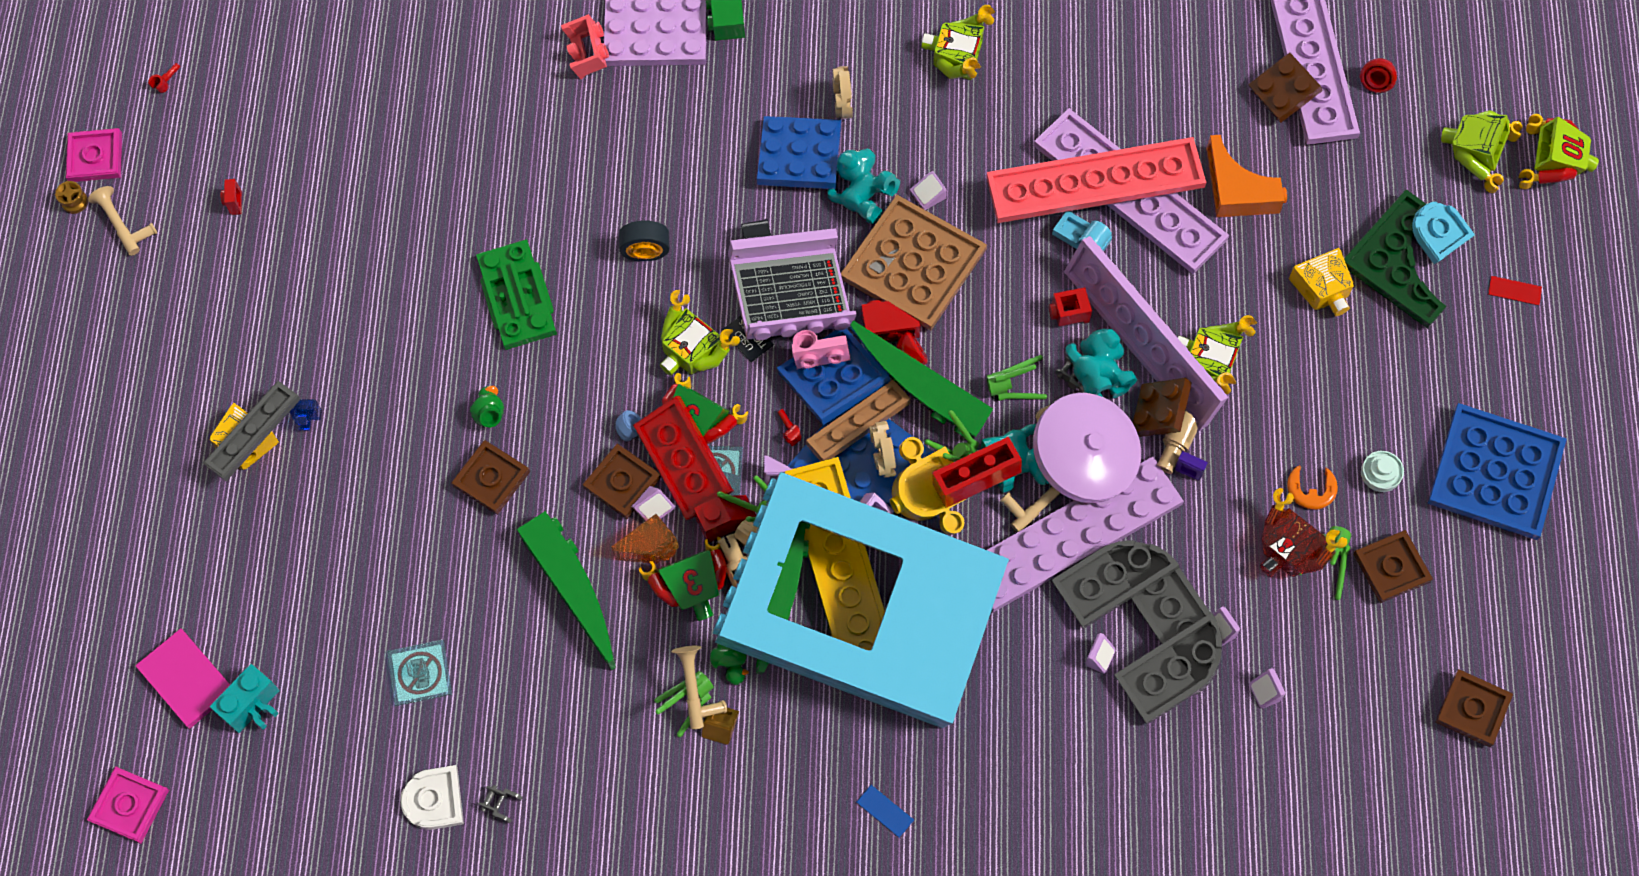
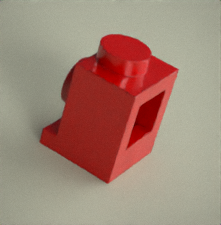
M1085 287L1053 294L1052 304H1049V314L1051 320L1057 319L1058 327L1084 322V324L1090 322L1092 309Z

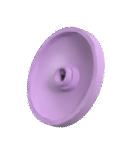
M1090 393L1066 395L1055 401L1042 413L1034 430L1033 449L1038 467L1045 479L1057 491L1068 498L1085 503H1098L1110 500L1128 488L1138 473L1141 462V445L1137 431L1125 412L1104 397Z

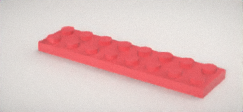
M1193 137L990 171L986 175L997 223L1205 188L1206 185Z

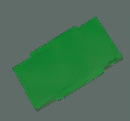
M528 240L476 254L483 276L480 280L494 328L500 331L505 350L557 335L551 316L554 309L538 262H534Z

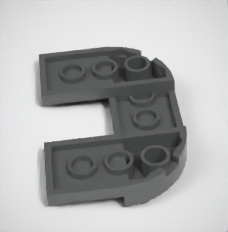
M1134 540L1115 542L1099 549L1052 579L1053 584L1083 629L1131 599L1160 641V646L1114 674L1146 724L1151 723L1194 694H1199L1213 680L1219 668L1222 655V639L1219 625L1214 615L1210 613L1180 569L1179 564L1163 549L1153 544L1149 545L1135 542Z

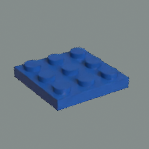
M764 116L757 185L836 189L841 120Z
M847 329L835 330L822 339L846 335L850 351V361L797 369L793 357L777 367L781 378L822 425L827 424L891 381L889 374Z

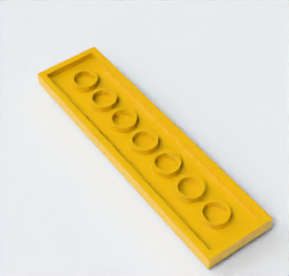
M839 457L785 471V474L851 498ZM810 524V528L805 529L804 540H809L808 557L831 636L869 651L873 647L885 611L864 544Z

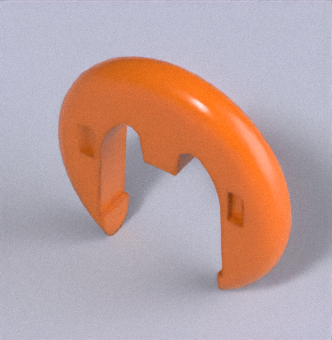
M1300 465L1292 470L1288 477L1287 488L1288 492L1293 494L1294 502L1299 506L1317 510L1325 508L1333 502L1337 495L1338 485L1334 474L1327 467H1325V492L1322 496L1317 494V489H1309L1308 494L1305 495L1300 488Z

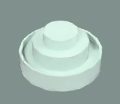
M1377 451L1366 457L1361 466V476L1369 488L1378 492H1388L1400 484L1404 476V467L1396 455L1388 451Z

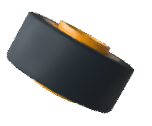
M649 220L634 221L624 225L619 230V252L629 260L638 262L654 261L665 257L669 253V230L659 222Z

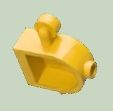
M909 437L900 444L899 453L903 459L909 461L910 466L900 472L895 478L892 486V498L889 500L890 505L896 514L901 513L915 521H925L939 515L941 530L948 535H954L963 529L964 518L959 512L950 511L949 509L959 503L945 508L933 486L932 472L953 463L943 458V454H949L946 447H943L922 459L920 457L924 450L922 442L916 437Z

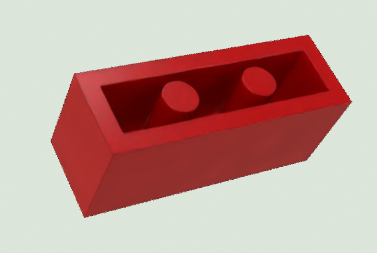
M1008 436L932 472L933 486L945 508H948L1020 474L1022 459Z

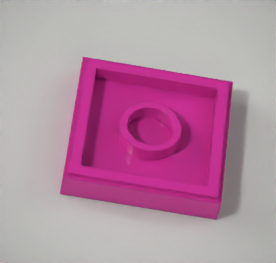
M120 128L68 133L67 181L79 182L121 178L122 132Z
M115 766L87 821L141 844L169 789Z

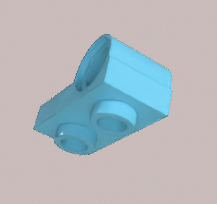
M1070 211L1065 212L1052 232V235L1076 249L1083 239L1090 236L1104 252L1112 240V233L1105 224L1096 220L1089 223Z

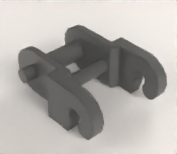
M1066 356V364L1061 370L1057 369L1055 373L1059 379L1062 378L1068 382L1069 388L1073 390L1077 388L1079 393H1083L1082 385L1074 381L1076 375L1073 373L1070 376L1066 373L1071 366L1074 367L1073 363Z
M496 785L492 787L487 786L486 789L489 792L484 802L478 803L482 807L481 811H491L495 818L501 821L505 820V822L510 824L512 819L500 814L498 811L501 803L508 796L511 798L515 797L519 801L523 797L506 788L502 792L496 789ZM494 794H497L500 798L495 808L489 806Z

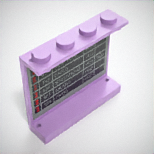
M836 228L731 240L728 257L746 339L756 338V340H765L771 336L779 335L791 337L802 330H810L816 334L827 329L845 330L850 327V324L856 317V311L849 310L835 252V245L838 239Z

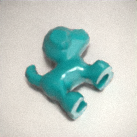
M868 148L863 150H846L840 154L837 160V173L841 178L850 181L851 184L841 194L837 193L835 189H828L827 197L832 202L841 204L852 212H857L868 223L876 224L883 211L876 203L868 200L875 193L894 196L899 189L900 180L889 171H881L878 176H874L871 173V169L875 164V154L872 150Z
M1096 330L1088 338L1083 339L1080 347L1084 356L1077 352L1074 343L1067 345L1066 355L1074 365V374L1082 384L1084 393L1103 397L1100 392L1109 389L1112 397L1118 398L1128 392L1137 382V378L1132 371H1122L1116 363L1124 355V348L1120 343L1119 335L1114 330Z
M1036 424L1026 425L1020 430L1009 431L1003 436L987 437L981 440V449L1009 436L1022 459L1021 473L1018 475L1030 472L1037 483L1041 485L1049 484L1038 467L1034 449L1030 450L1027 445L1026 438L1034 435ZM1016 476L997 484L1002 493H1006L1014 487V478Z

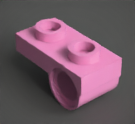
M802 330L793 338L792 353L797 369L812 368L831 363L838 364L851 360L846 335L818 340L813 331Z

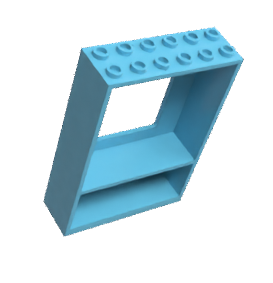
M780 472L777 479L771 478L763 500L768 502L766 506L761 505L753 523V526L757 527L756 533L751 531L743 553L748 554L746 560L741 558L733 577L738 582L736 587H730L723 606L727 608L726 614L721 613L713 630V634L717 635L715 643L937 727L944 728L953 724L1009 559L783 472ZM799 522L809 523L902 560L899 574L871 650H865L775 616L767 611L782 567L777 564L778 562L784 564Z

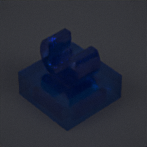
M300 399L289 413L295 420V425H299V430L310 431L311 420H321L322 409L316 399Z

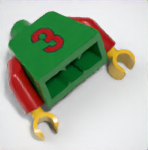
M681 373L675 374V384L671 385L662 398V405L675 396L682 398L707 444L726 435L737 424L745 423L748 417V411L744 415L737 414L741 406L739 404L734 405L732 414H728V409L692 390L690 377L685 382H681Z
M706 539L705 551L659 569L656 568L653 561H649L652 566L650 572H643L642 568H639L640 574L648 582L655 595L669 606L679 607L681 610L692 606L698 621L714 615L708 600L719 596V590L724 586L727 572L724 554L718 542L716 546H710L708 539Z

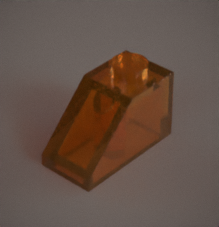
M655 514L611 546L617 560L640 563L653 561L654 564H657L661 560L667 561L674 556L679 546L677 538L660 517Z

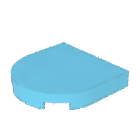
M1430 202L1420 208L1413 218L1412 228L1414 236L1433 264L1442 260L1475 235L1459 212L1450 205L1446 206L1441 203Z

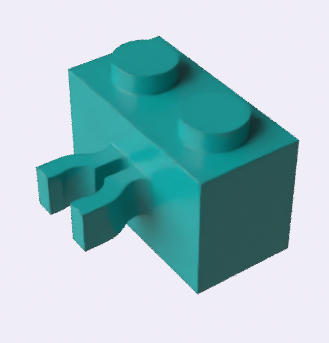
M250 664L213 702L210 708L238 733L252 720L264 730L267 725L261 720L259 712L261 710L264 713L269 712L274 717L279 714L272 706L267 704L280 690L253 664Z

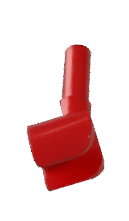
M175 63L162 76L158 74L152 75L148 80V84L152 88L156 87L160 93L166 92L168 90V80L180 68V65Z
M781 409L778 411V414L788 429L783 433V437L791 446H794L802 439L800 429L797 425H793L785 411Z

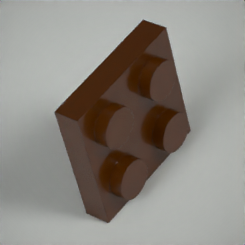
M1290 52L1248 84L1250 90L1280 123L1323 91L1321 85Z
M1179 378L1141 385L1133 418V425L1139 437L1181 432L1192 384L1191 381L1187 378Z
M484 440L451 483L454 488L498 515L528 476L530 469Z
M617 443L582 485L586 491L627 520L634 511L632 508L633 504L649 486L654 487L661 479V475Z
M1406 530L1355 550L1353 553L1380 604L1424 586L1433 580Z
M1458 669L1454 674L1435 723L1491 748L1494 745L1513 693Z

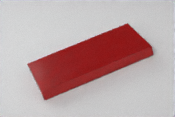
M675 396L633 425L686 520L695 517V507L717 498V492L720 491L725 494L733 492L730 483L680 396Z

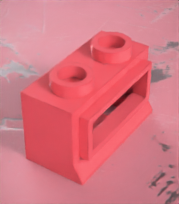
M588 14L561 25L562 30L571 41V44L567 45V50L575 60V62L570 63V68L580 79L607 67L605 59L609 58V53L605 44L601 43L600 38L604 36V32L599 22L595 23ZM590 36L594 55L587 58L583 38Z

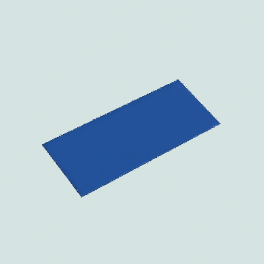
M872 785L856 802L899 838L914 821L912 817Z

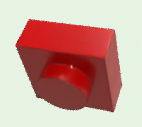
M225 179L224 190H221L220 193L222 205L227 207L231 215L242 214V190L236 179Z

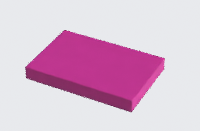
M182 628L135 665L189 729L212 711L210 706L230 686L229 682Z

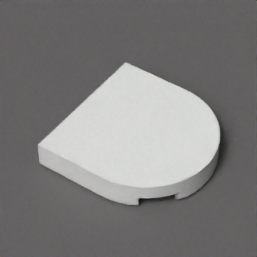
M456 765L421 771L415 774L403 789L400 799L401 808L406 818L413 825L422 829L432 830L464 824L458 767Z

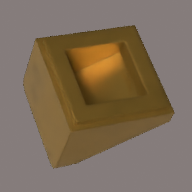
M727 708L726 713L706 716L703 722L702 737L728 745L739 711Z

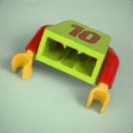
M1532 114L1529 117L1526 132L1533 135L1540 132L1534 168L1539 173L1534 174L1530 169L1522 170L1519 178H1528L1529 180L1519 183L1521 189H1529L1533 182L1537 181L1540 184L1572 180L1584 171L1593 172L1597 168L1599 159L1589 154L1590 137L1581 132L1573 121L1560 117L1543 120L1539 114Z

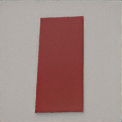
M1491 276L1489 295L1540 305L1542 286Z

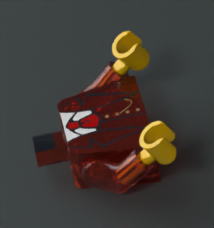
M1278 488L1273 494L1276 505L1271 506L1263 527L1261 540L1263 542V553L1267 559L1260 564L1261 570L1269 577H1273L1280 569L1291 577H1296L1300 573L1307 574L1322 570L1335 555V549L1344 548L1347 545V539L1341 537L1335 543V538L1339 535L1340 531L1330 530L1325 537L1290 508L1285 511L1284 506L1291 504L1294 497L1292 493H1288L1286 500L1281 501L1280 496L1283 488Z

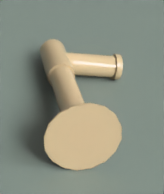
M111 186L98 188L89 195L88 201L94 204L98 203L103 208L128 254L131 256L137 254L140 251L137 242L157 234L154 225L150 223V225L131 234L111 201L114 188Z
M1052 486L1025 511L1010 496L1009 492L999 501L1003 502L1016 517L1011 526L1016 532H1019L1031 523L1060 492Z
M686 646L671 651L679 656L683 665L691 729L704 727L702 717L727 712V705L724 700L701 706L694 662L695 655L702 648L701 646Z

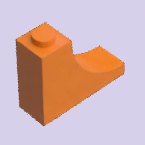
M1210 135L1206 149L1216 217L1280 214L1283 203L1287 202V190L1285 187L1282 188L1281 178L1265 177L1246 170L1229 155L1224 147L1221 135Z

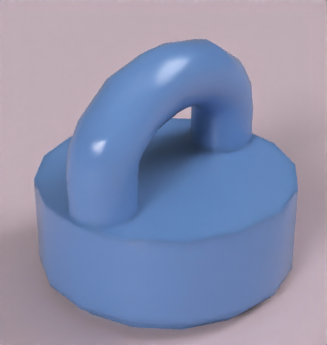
M624 411L616 420V431L624 441H631L638 436L633 425L640 421L641 418L635 412Z

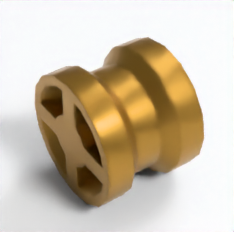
M66 181L57 187L55 191L56 199L67 213L77 214L82 212L88 205L87 195L82 191L81 186L77 182Z

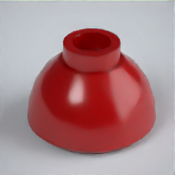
M1375 58L1363 66L1360 72V80L1367 90L1374 93H1384L1394 87L1397 80V71L1389 60Z
M911 332L904 333L898 340L896 348L923 365L927 364L928 358L915 336Z

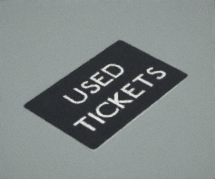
M739 316L722 329V331L724 329L733 330L729 336L730 340L734 336H739L740 342L736 347L750 362H753L774 346L771 341L756 340V338L746 339L742 316Z

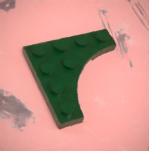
M1405 190L1344 260L1350 273L1428 329L1444 311L1446 305L1435 297L1424 281H1420L1416 273L1413 247H1411L1412 223L1416 212L1425 206L1426 203L1408 190Z

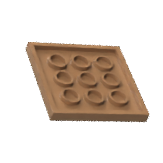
M896 195L841 272L842 281L881 302H891L918 320L921 326L931 331L987 250V244ZM899 249L896 253L889 254V252ZM884 255L887 258L895 257V259L887 266L886 261L879 257ZM874 262H881L885 269L882 273L878 274L869 266Z

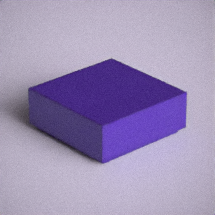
M1182 451L1175 469L1191 478L1201 480L1208 462Z

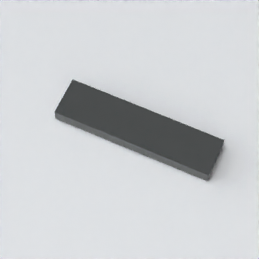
M277 381L203 464L224 481H227L300 401L299 395Z

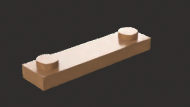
M892 380L807 439L806 445L820 461L832 459L867 435L869 427L875 426V422L886 421L908 406L910 398Z

